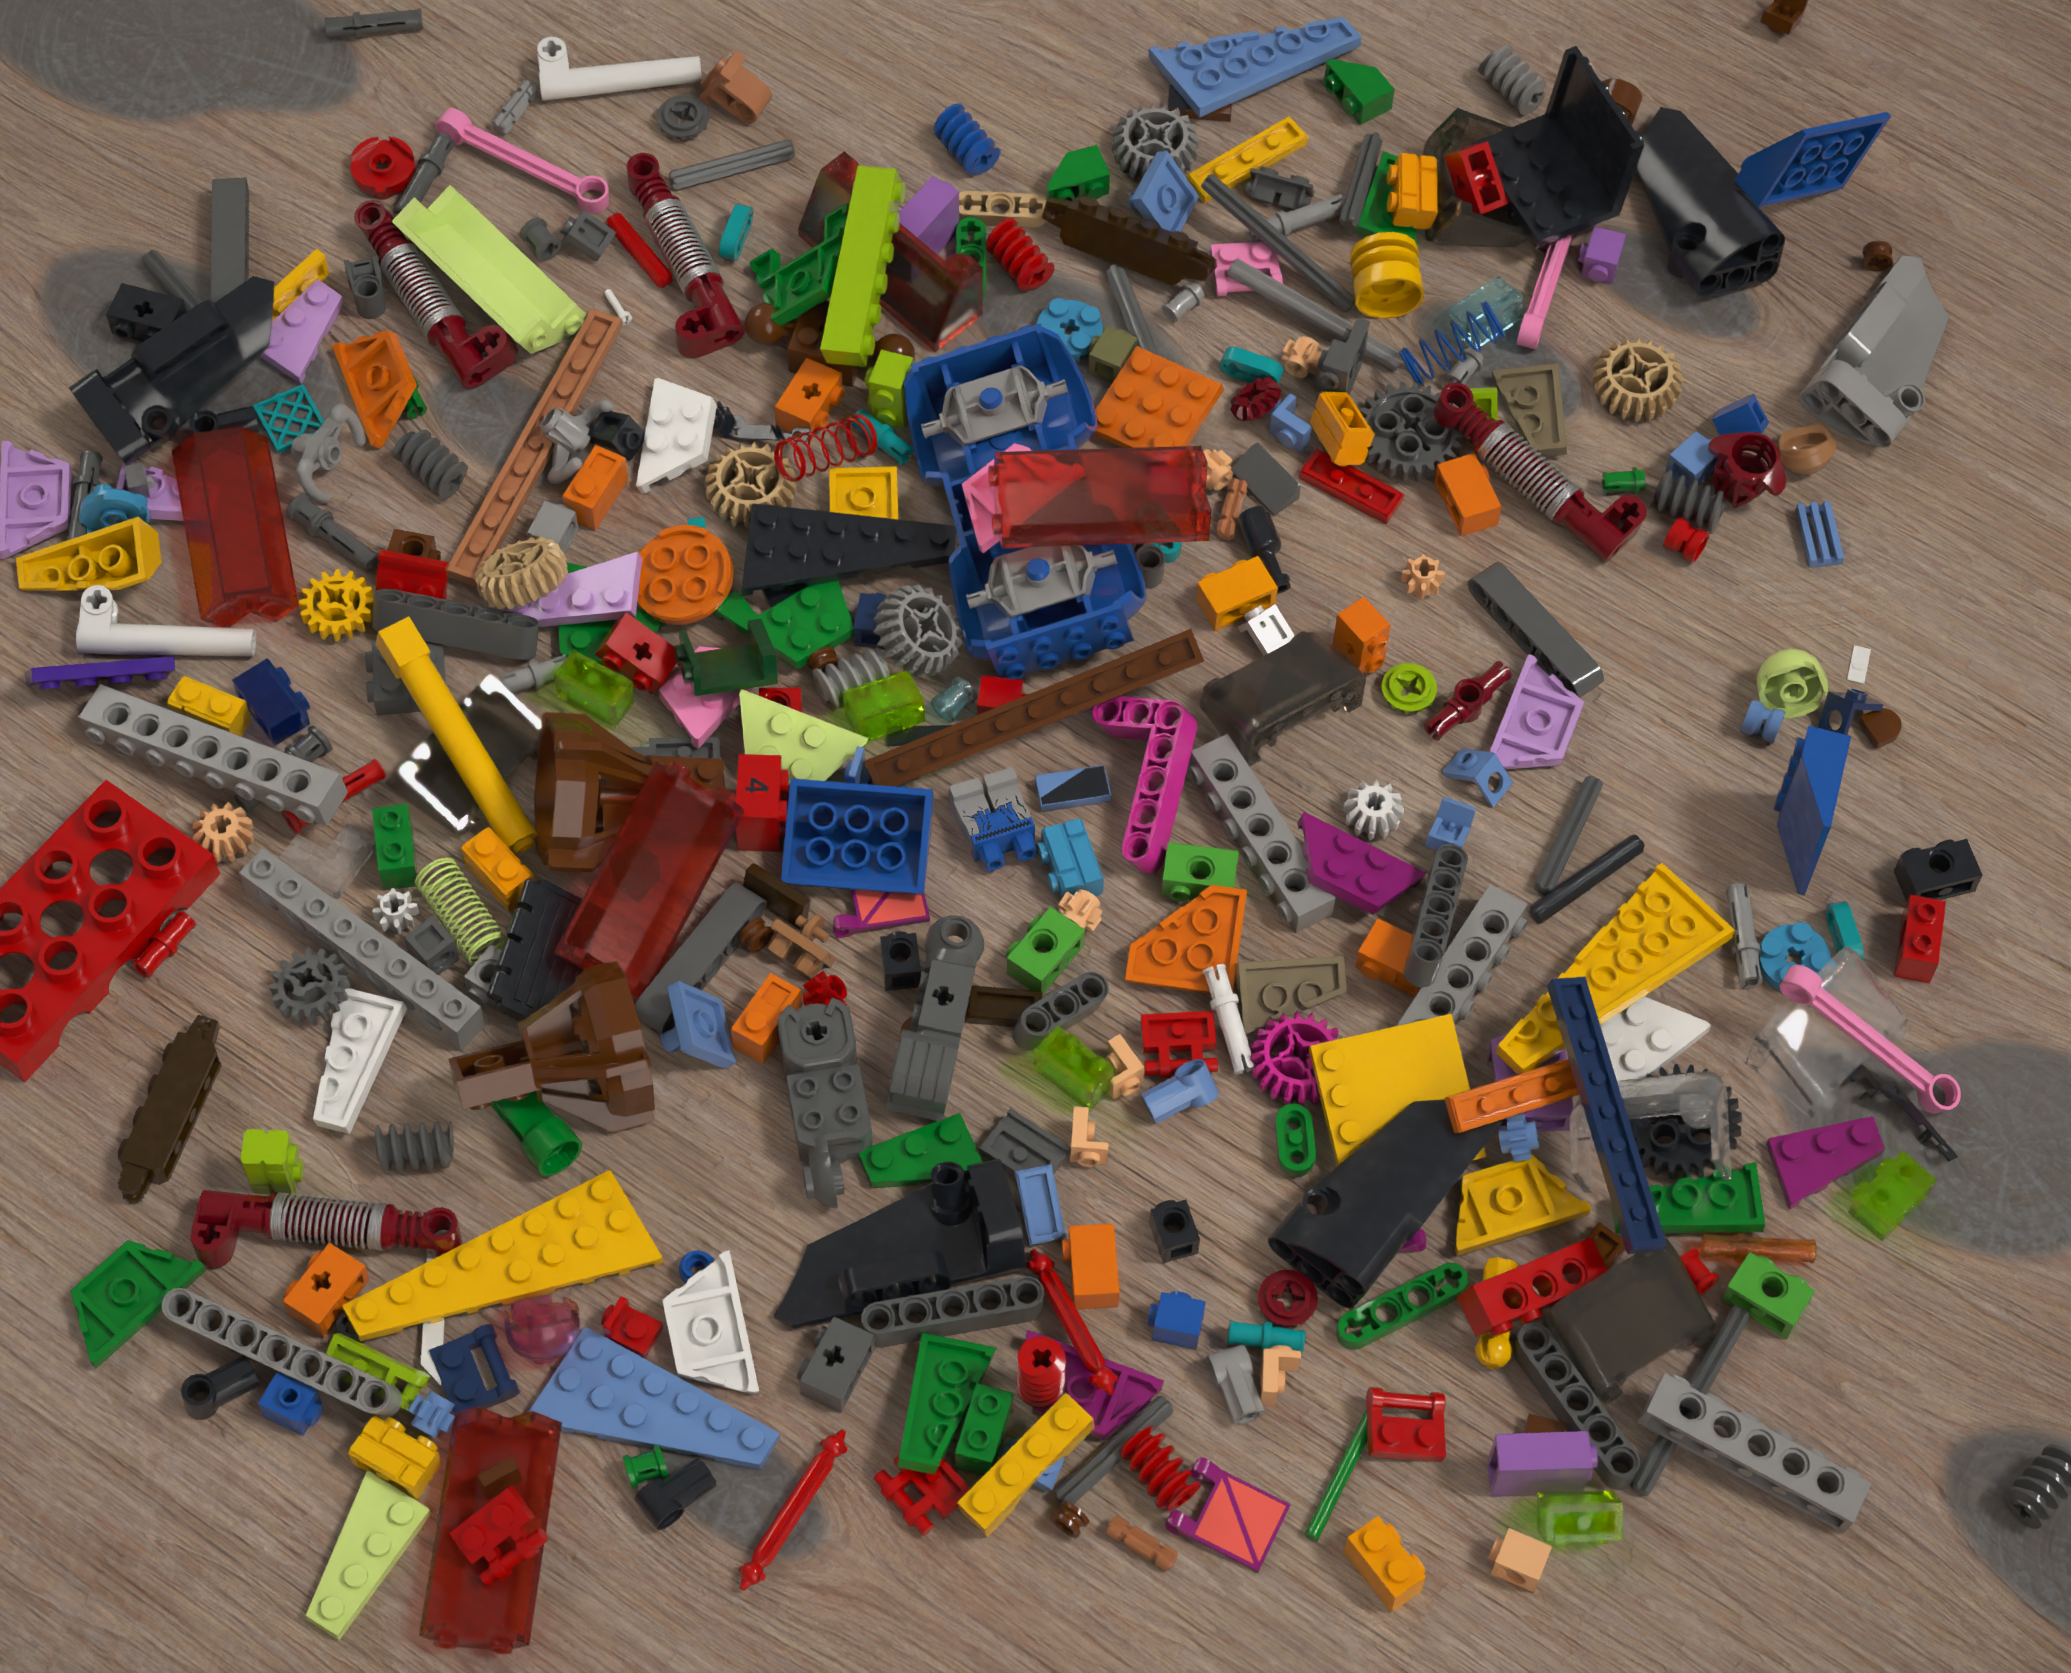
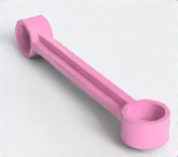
M447 108L435 123L436 131L450 136L451 140H454L455 145L465 142L576 197L577 205L582 211L585 210L590 214H597L604 211L609 205L608 184L601 177L586 176L581 179L474 126L471 120L458 109ZM589 190H597L603 193L600 198L594 200L586 199L582 196L583 193Z
M1573 234L1549 243L1527 312L1520 327L1516 345L1534 350L1537 349L1544 321Z
M1792 965L1789 967L1779 986L1781 992L1788 999L1798 1004L1810 1005L1917 1090L1920 1105L1927 1112L1938 1114L1951 1110L1958 1105L1961 1091L1953 1077L1947 1074L1933 1076L1824 990L1822 988L1823 981L1816 972L1802 965ZM1935 1082L1944 1090V1105L1939 1104L1933 1096V1085Z

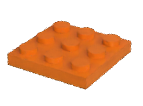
M1136 346L1095 409L1098 427L1093 435L1159 465L1170 464L1176 466L1223 393V386L1215 380Z

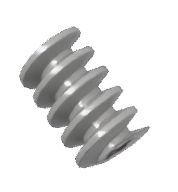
M1506 45L1489 54L1480 64L1478 72L1484 75L1486 81L1492 83L1493 87L1500 91L1502 96L1508 99L1510 104L1516 107L1520 114L1526 115L1536 110L1543 101L1545 95L1543 90L1546 86V80L1544 78L1537 79V71H1528L1529 64L1524 61L1520 63L1521 56L1517 53L1512 54V47Z
M876 647V654L871 649H866L863 652V659L858 654L851 656L850 663L844 658L840 659L837 668L831 663L825 666V674L818 668L812 671L813 680L821 701L824 705H826V701H830L835 708L839 707V696H843L848 703H851L852 691H856L861 699L864 698L865 686H868L874 694L877 693L878 681H881L887 689L891 687L890 672L885 658L878 647Z

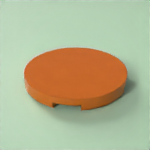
M676 525L659 531V535L649 541L641 551H638L642 557L637 602L649 616L666 624L684 625L700 621L717 610L729 594L734 575L731 556L720 539L705 528L694 525Z

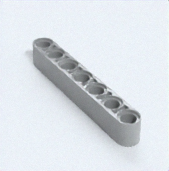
M175 1288L169 1291L163 1298L162 1311L170 1321L365 1412L386 1418L396 1414L401 1406V1393L394 1385L201 1295L183 1288ZM189 1299L190 1308L185 1315L181 1316L179 1312L180 1305L183 1301ZM221 1314L222 1324L217 1330L213 1331L211 1327L212 1320L215 1316ZM253 1329L255 1333L254 1340L251 1344L245 1346L243 1341L244 1335L247 1331ZM282 1344H286V1356L281 1361H277V1349ZM318 1359L320 1362L319 1371L310 1377L308 1374L309 1365L313 1360ZM351 1374L353 1379L352 1386L346 1392H342L341 1381L346 1375ZM384 1389L386 1394L385 1401L381 1406L375 1408L373 1402L374 1395L379 1390Z

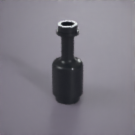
M1262 506L1248 508L1239 515L1240 523L1238 526L1249 555L1252 558L1258 556L1260 560H1263L1265 568L1278 587L1277 594L1283 593L1291 587L1290 577L1288 574H1282L1275 556L1280 551L1282 543L1271 514L1266 512Z

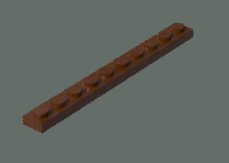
M1189 629L864 762L874 785L897 787L1203 663L1204 659L1192 629Z

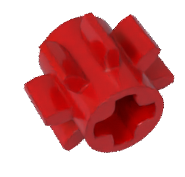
M822 971L803 984L807 990L803 994L805 1006L810 1004L829 1005L832 997L847 1006L843 1000L847 996V988L838 976L830 975L827 977L825 972Z

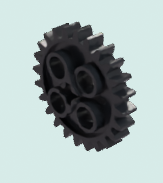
M1675 1064L1673 1074H1668L1663 1067H1660L1659 1078L1656 1079L1651 1074H1646L1647 1086L1636 1082L1635 1092L1637 1095L1627 1094V1104L1630 1107L1625 1108L1640 1156L1643 1155L1641 1161L1644 1168L1654 1163L1655 1175H1659L1664 1168L1669 1169L1670 1179L1675 1177L1677 1171H1682L1684 1178L1690 1177V1170L1694 1169L1700 1177H1704V1166L1708 1165L1714 1171L1718 1170L1717 1157L1724 1161L1729 1160L1727 1149L1736 1150L1737 1140L1734 1137L1741 1136V1126L1738 1123L1742 1122V1113L1736 1111L1739 1108L1738 1098L1729 1099L1732 1096V1088L1727 1086L1720 1089V1076L1709 1081L1708 1069L1705 1068L1698 1076L1694 1075L1693 1065L1688 1067L1686 1073H1681L1678 1064ZM1697 1099L1707 1102L1704 1107L1700 1108L1690 1105L1692 1101ZM1660 1102L1670 1105L1668 1109L1663 1111L1653 1108L1655 1104ZM1710 1117H1712V1118H1714L1715 1120H1714V1121H1710V1120H1708V1119H1709ZM1685 1119L1686 1124H1678V1120ZM1698 1133H1706L1710 1138L1706 1141H1697L1693 1136ZM1661 1136H1669L1673 1138V1141L1668 1144H1660L1656 1139Z

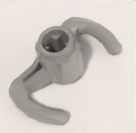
M597 400L583 410L579 416L574 417L562 408L554 407L543 418L539 429L543 431L545 437L554 443L552 468L547 477L551 484H560L566 481L582 467V461L577 457L572 458L567 463L569 454L575 451L580 453L587 446L590 440V436L587 435L589 425L598 414L612 410L613 406L609 400Z
M337 404L314 434L304 433L296 437L291 446L292 457L298 463L296 474L300 485L313 500L323 504H327L331 496L328 492L321 490L315 485L312 480V473L317 469H333L340 461L342 449L337 438L344 421H346L351 430L354 444L362 447L366 443L364 428L358 416L344 404Z

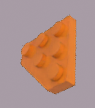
M1210 885L1184 907H1180L1161 921L1157 927L1130 944L1125 982L1211 994L1203 970L1213 966L1216 979L1218 980L1215 971L1217 969L1216 965L1225 964L1233 992L1236 975L1235 963L1238 960L1247 889Z

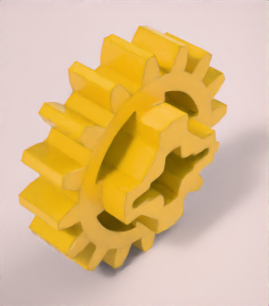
M336 569L334 576L331 577L324 571L322 572L321 581L311 578L309 580L311 589L303 588L301 591L303 599L299 600L302 621L304 624H308L310 633L313 634L319 630L323 640L329 634H333L335 642L340 640L341 634H346L349 639H352L353 630L365 631L363 621L372 622V587H367L364 577H360L355 581L353 571H349L346 576H341L340 569ZM360 599L359 607L355 610L354 608L358 606L357 600ZM319 600L320 602L317 604V609H318V610L315 611L316 603H317V601Z

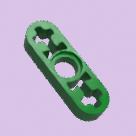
M975 217L962 219L956 227V294L961 302L970 305L981 302L986 295V227L980 219ZM968 231H974V244H968ZM966 256H976L980 262L974 266L964 264L962 259ZM968 277H974L975 288L973 291L968 290Z

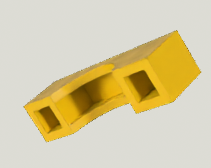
M1065 1393L957 1502L960 1511L988 1537L1015 1510L1018 1502L1035 1481L1054 1463L1069 1455L1095 1428L1094 1419Z

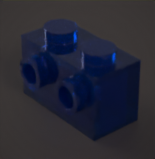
M268 658L232 679L236 696L247 702L250 715L274 746L310 725L307 713L310 705L301 691L295 693L289 686L291 681L287 673L281 666L275 668Z

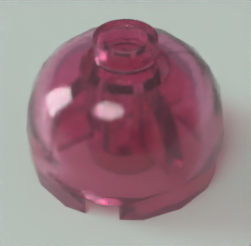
M551 1295L531 1296L513 1302L511 1304V1311L508 1313L504 1310L503 1312L504 1330L508 1344L514 1352L525 1359L533 1360L536 1364H550L554 1362L556 1358L561 1357L572 1349L579 1335L580 1314L577 1303L566 1297H563V1303L552 1302Z

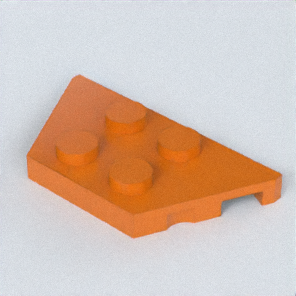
M389 330L377 332L371 337H357L353 343L344 344L338 342L332 346L370 445L379 449L385 444L417 386L398 336Z

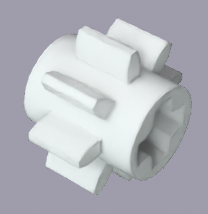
M391 888V891L384 896H377L380 908H375L372 912L374 920H380L382 932L389 929L400 935L401 931L408 927H415L412 916L419 914L417 903H411L412 898L409 891L402 894Z

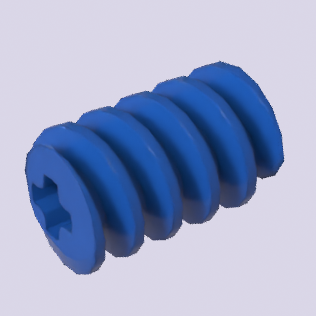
M956 103L949 106L939 115L933 128L934 135L941 140L945 148L949 149L951 155L956 157L958 163L963 166L968 174L973 176L987 172L998 161L1000 149L994 148L995 142L992 138H987L986 131L980 129L977 121L972 120L973 117L969 112H965L964 106Z

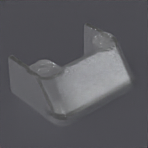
M1696 1072L1617 1081L1629 1119L1681 1114L1684 1122L1690 1127L1698 1129L1711 1128L1712 1161L1724 1180L1731 1179L1727 1089L1717 1074L1713 1072ZM1579 1095L1570 1115L1571 1174L1584 1193H1592L1590 1139H1592V1135Z

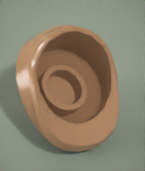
M1821 424L1787 430L1779 438L1778 448L1782 464L1795 473L1813 475L1829 463L1836 450V441L1825 426Z

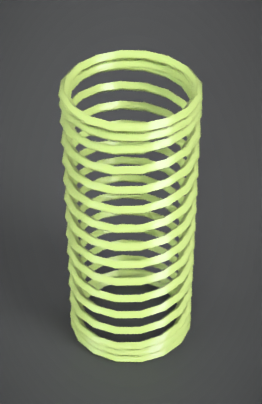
M449 857L440 858L426 865L418 873L415 885L422 893V896L426 898V902L430 904V908L434 910V914L438 916V920L442 922V926L455 939L456 946L462 952L463 957L466 958V962L473 966L476 961L471 960L479 959L481 955L471 957L472 954L487 948L497 938H501V940L495 947L501 951L504 941L507 939L506 935L501 932L492 915L488 913V909L484 907V903L480 901V897L476 895V891L472 889V885L468 883V879L464 877V873L460 871L455 860ZM444 863H452V865L445 866L434 872L423 886L420 885L422 879L430 870ZM451 868L447 874L438 878L433 884L427 885L437 874ZM460 880L455 886L436 896L440 890L446 888L454 881ZM464 886L459 892L455 893L447 900L440 902L443 897L450 894L457 888ZM468 892L463 898L456 901L451 906L444 908L450 901L454 900L461 894ZM472 898L467 904L459 908L457 911L448 914L454 907L458 906L465 900ZM476 904L471 910L463 914L461 917L452 920L458 913L464 911L469 906ZM480 910L474 917L457 926L462 919ZM484 916L480 920V922L476 923L469 929L461 932V930L466 925L472 923L477 918ZM487 923L484 928L477 931L473 935L466 937V935L470 933L472 930L476 929L481 924ZM491 929V931L487 935L483 936L474 943H470L475 937H477L484 931ZM462 941H467L465 945H461Z

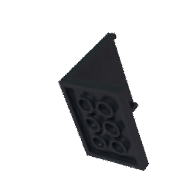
M1577 46L1566 49L1544 115L1472 143L1473 145L1488 141L1509 203L1507 205L1536 249L1619 216L1644 148L1641 134L1633 129L1626 118L1623 108L1618 106L1613 100L1607 85L1600 81L1592 69L1590 60L1582 55Z

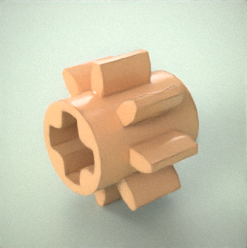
M1306 336L1299 337L1296 343L1289 339L1282 351L1284 355L1281 358V361L1285 363V370L1297 378L1306 377L1308 372L1316 375L1319 371L1317 365L1322 353L1320 352V345L1314 339Z
M1209 449L1204 450L1192 463L1193 473L1195 474L1192 480L1202 490L1208 488L1209 490L1215 489L1218 491L1225 487L1233 476L1232 467L1229 466L1233 460L1222 449L1219 452L1215 449L1212 452Z
M1422 554L1421 557L1415 560L1410 558L1407 560V570H1403L1401 575V582L1408 583L1407 594L1413 593L1421 599H1424L1425 596L1431 593L1438 594L1439 584L1444 582L1445 572L1437 571L1439 560L1434 561L1426 557L1425 554Z
M1080 889L1074 896L1066 892L1058 903L1060 907L1059 913L1083 929L1087 928L1091 932L1095 930L1102 919L1100 917L1102 910L1098 909L1100 901L1086 890Z

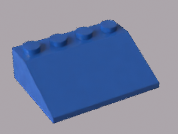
M1888 112L1800 130L1747 157L1742 162L1741 170L1734 181L1757 207L1842 189L1891 116Z
M1808 726L1804 739L1797 737L1793 755L1790 757L1787 772L1784 774L1774 805V810L1780 812L1777 821L1778 831L1797 893L1805 895L1832 825L1851 736L1813 726Z
M791 779L781 880L788 885L924 895L934 806L933 789Z

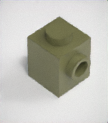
M1107 325L1101 336L1096 335L1091 342L1088 374L1113 383L1136 348L1137 337L1132 336L1125 330L1115 329Z

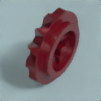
M1258 377L1253 383L1246 382V386L1243 389L1236 390L1237 396L1230 400L1232 405L1230 410L1235 418L1240 421H1252L1263 417L1278 403L1281 389L1277 382H1274L1270 377L1265 379Z
M1280 1270L1270 1274L1262 1282L1257 1298L1261 1314H1264L1272 1324L1283 1325L1285 1328L1295 1325L1302 1326L1305 1321L1313 1317L1318 1304V1294L1313 1282L1304 1274L1294 1270ZM1286 1287H1289L1292 1299L1298 1300V1302H1292L1289 1311H1286L1283 1301H1277V1299L1283 1298Z

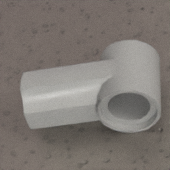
M1242 1344L1207 1355L1206 1361L1209 1374L1216 1388L1220 1387L1233 1425H1244L1263 1416L1265 1410L1252 1378L1253 1367L1245 1346Z

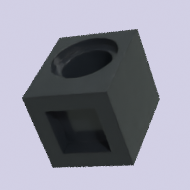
M903 931L890 933L888 936H880L885 991L919 988L921 968L916 933L908 934ZM896 956H905L908 958L906 961L897 962L893 960V958Z
M1167 1200L1151 1209L1149 1225L1163 1263L1198 1254L1200 1237L1187 1200L1179 1202ZM1168 1224H1177L1182 1230L1172 1233L1164 1227Z

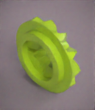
M1398 664L1389 669L1382 680L1383 700H1387L1393 710L1398 708L1403 710L1406 715L1411 711L1421 713L1427 706H1432L1437 694V683L1434 676L1429 670L1418 664ZM1416 682L1414 693L1410 692L1402 696L1403 686L1408 688Z

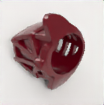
M1756 432L1722 434L1709 442L1708 452L1719 457L1713 470L1714 494L1716 495L1720 490L1723 491V499L1732 504L1733 508H1739L1753 501L1766 490L1773 496H1778L1785 489L1786 474L1781 461V454L1779 448L1769 437ZM1743 451H1752V452H1754V453H1757V455H1754V454H1751V453H1747V452H1743Z

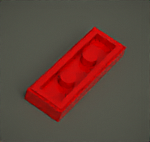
M1316 448L1299 473V479L1385 524L1389 522L1404 499V493L1350 465H1336L1331 461L1329 454Z

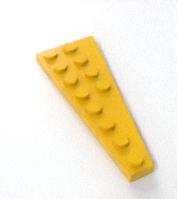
M1660 863L1647 881L1642 882L1638 886L1636 893L1627 903H1623L1618 909L1616 916L1606 927L1603 926L1575 957V961L1565 973L1562 972L1557 979L1586 977L1600 1025H1602L1731 940L1735 930L1663 863ZM1549 992L1545 995L1543 994L1536 1001V1006L1524 1019L1521 1018L1498 1044L1496 1054L1516 1074L1535 1069L1565 1049Z
M608 1170L342 1305V1308L359 1341L362 1342L401 1332L403 1328L428 1321L431 1324L443 1321L444 1317L463 1312L472 1314L479 1312V1308L499 1303L507 1305L554 1293L557 1288L581 1282L583 1285L593 1283L597 1278L616 1273L619 1276L628 1274L632 1269L652 1264L656 1267L663 1263V1257L611 1170Z

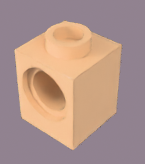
M1509 1528L1504 1540L1496 1538L1488 1559L1495 1562L1491 1575L1534 1593L1552 1546Z

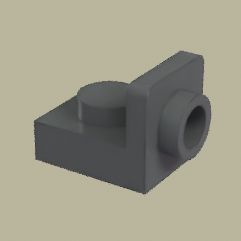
M585 210L576 219L570 216L560 230V233L564 235L561 240L563 249L570 242L596 261L602 256L616 234L613 229Z

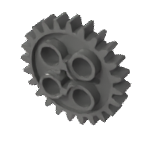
M1400 382L1399 390L1397 391L1389 384L1385 394L1376 390L1374 400L1367 398L1364 408H1360L1359 411L1375 435L1371 446L1367 447L1369 451L1366 463L1369 464L1377 461L1376 471L1380 472L1385 468L1389 469V478H1392L1397 472L1401 473V479L1405 482L1408 474H1413L1416 482H1419L1422 473H1425L1429 479H1433L1437 464L1460 456L1465 433L1461 435L1458 432L1459 428H1446L1440 425L1434 417V407L1441 392L1433 396L1430 394L1431 386H1427L1422 392L1419 391L1416 382H1414L1411 390L1407 389L1403 382Z

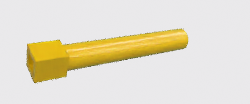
M407 617L378 631L375 645L395 678H401L495 834L517 855L530 849L535 844L533 841L537 836L535 829L429 657L431 651L411 618Z

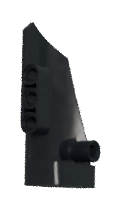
M1660 107L1642 136L1644 148L1636 172L1670 251L1667 265L1668 271L1674 276L1685 278L1700 296H1710L1770 280L1779 268L1785 243L1784 234L1734 181L1738 172L1685 114L1679 110Z
M253 276L215 303L211 300L199 303L141 343L132 352L130 360L107 376L102 377L98 369L69 387L79 404L125 465L130 464L157 444L171 441L175 437L177 430L195 412L204 407L270 347L274 281ZM156 419H167V424L163 429H152V423Z
M1445 1099L1415 1101L1411 1103L1317 1185L1304 1193L1268 1238L1270 1248L1295 1270L1307 1276L1317 1288L1333 1301L1345 1308H1353L1365 1296L1406 1242L1408 1243L1501 1125L1502 1120L1461 1133H1454ZM1307 1204L1315 1206L1319 1215L1311 1213Z
M1000 1158L967 1165L966 1171H963V1168L955 1162L939 1163L931 1170L930 1184L842 1229L808 1244L794 1280L784 1300L776 1310L774 1318L791 1328H797L829 1321L833 1317L843 1318L861 1314L869 1304L949 1290L951 1285L1026 1269L1022 1227Z

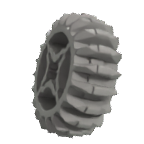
M1152 103L1149 109H1145L1140 105L1137 112L1128 110L1126 117H1120L1118 126L1113 130L1111 149L1114 153L1115 163L1120 164L1122 173L1130 172L1132 180L1137 177H1144L1157 152L1168 151L1183 174L1185 171L1191 170L1193 162L1198 156L1199 138L1196 134L1195 124H1190L1188 115L1180 116L1178 108L1169 111L1167 104L1162 109L1156 108L1154 103ZM1134 138H1137L1138 144L1133 146L1131 142ZM1177 141L1179 147L1174 150L1172 144Z
M920 584L911 587L907 585L892 591L877 607L878 613L873 618L878 624L873 632L881 637L877 645L884 646L886 650L884 658L891 657L894 660L893 668L902 666L905 675L914 673L916 678L925 675L927 677L934 676L948 668L953 660L956 659V656L959 655L958 648L963 643L958 637L962 629L955 625L959 617L952 616L949 611L952 605H945L942 602V594L934 596L931 587L923 589Z

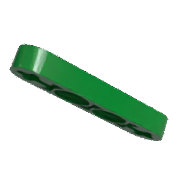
M1456 1263L1442 1264L1347 1312L1338 1322L1336 1332L1338 1342L1350 1350L1361 1349L1458 1300L1456 1296L1467 1288L1468 1275L1466 1270ZM1446 1275L1450 1279L1457 1278L1456 1288H1453L1451 1284H1447L1439 1289V1298L1436 1296L1435 1288L1443 1284ZM1413 1290H1422L1428 1295L1429 1302L1423 1306H1415L1409 1301L1408 1294ZM1382 1306H1389L1394 1309L1397 1317L1392 1322H1382L1377 1318L1376 1310ZM1365 1315H1368L1370 1324L1361 1329L1359 1337H1356L1353 1333L1346 1334L1349 1324L1354 1328H1358L1365 1324L1367 1318Z

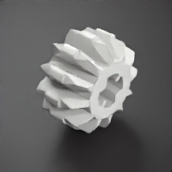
M1377 779L1373 782L1372 786L1367 785L1362 780L1358 789L1351 788L1348 792V800L1344 802L1343 806L1347 826H1355L1354 832L1356 836L1363 832L1368 833L1367 836L1370 841L1376 833L1385 839L1388 836L1389 830L1396 832L1399 827V820L1403 817L1404 808L1400 805L1402 800L1400 793H1392L1391 783L1383 788L1379 787L1380 784Z

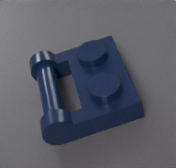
M492 1324L482 1325L470 1334L429 1349L448 1401L455 1404L452 1411L454 1416L458 1418L456 1421L510 1400L520 1393L517 1382L510 1378L495 1341L497 1334ZM478 1347L482 1348L497 1384L495 1388L489 1391L485 1388L471 1350Z

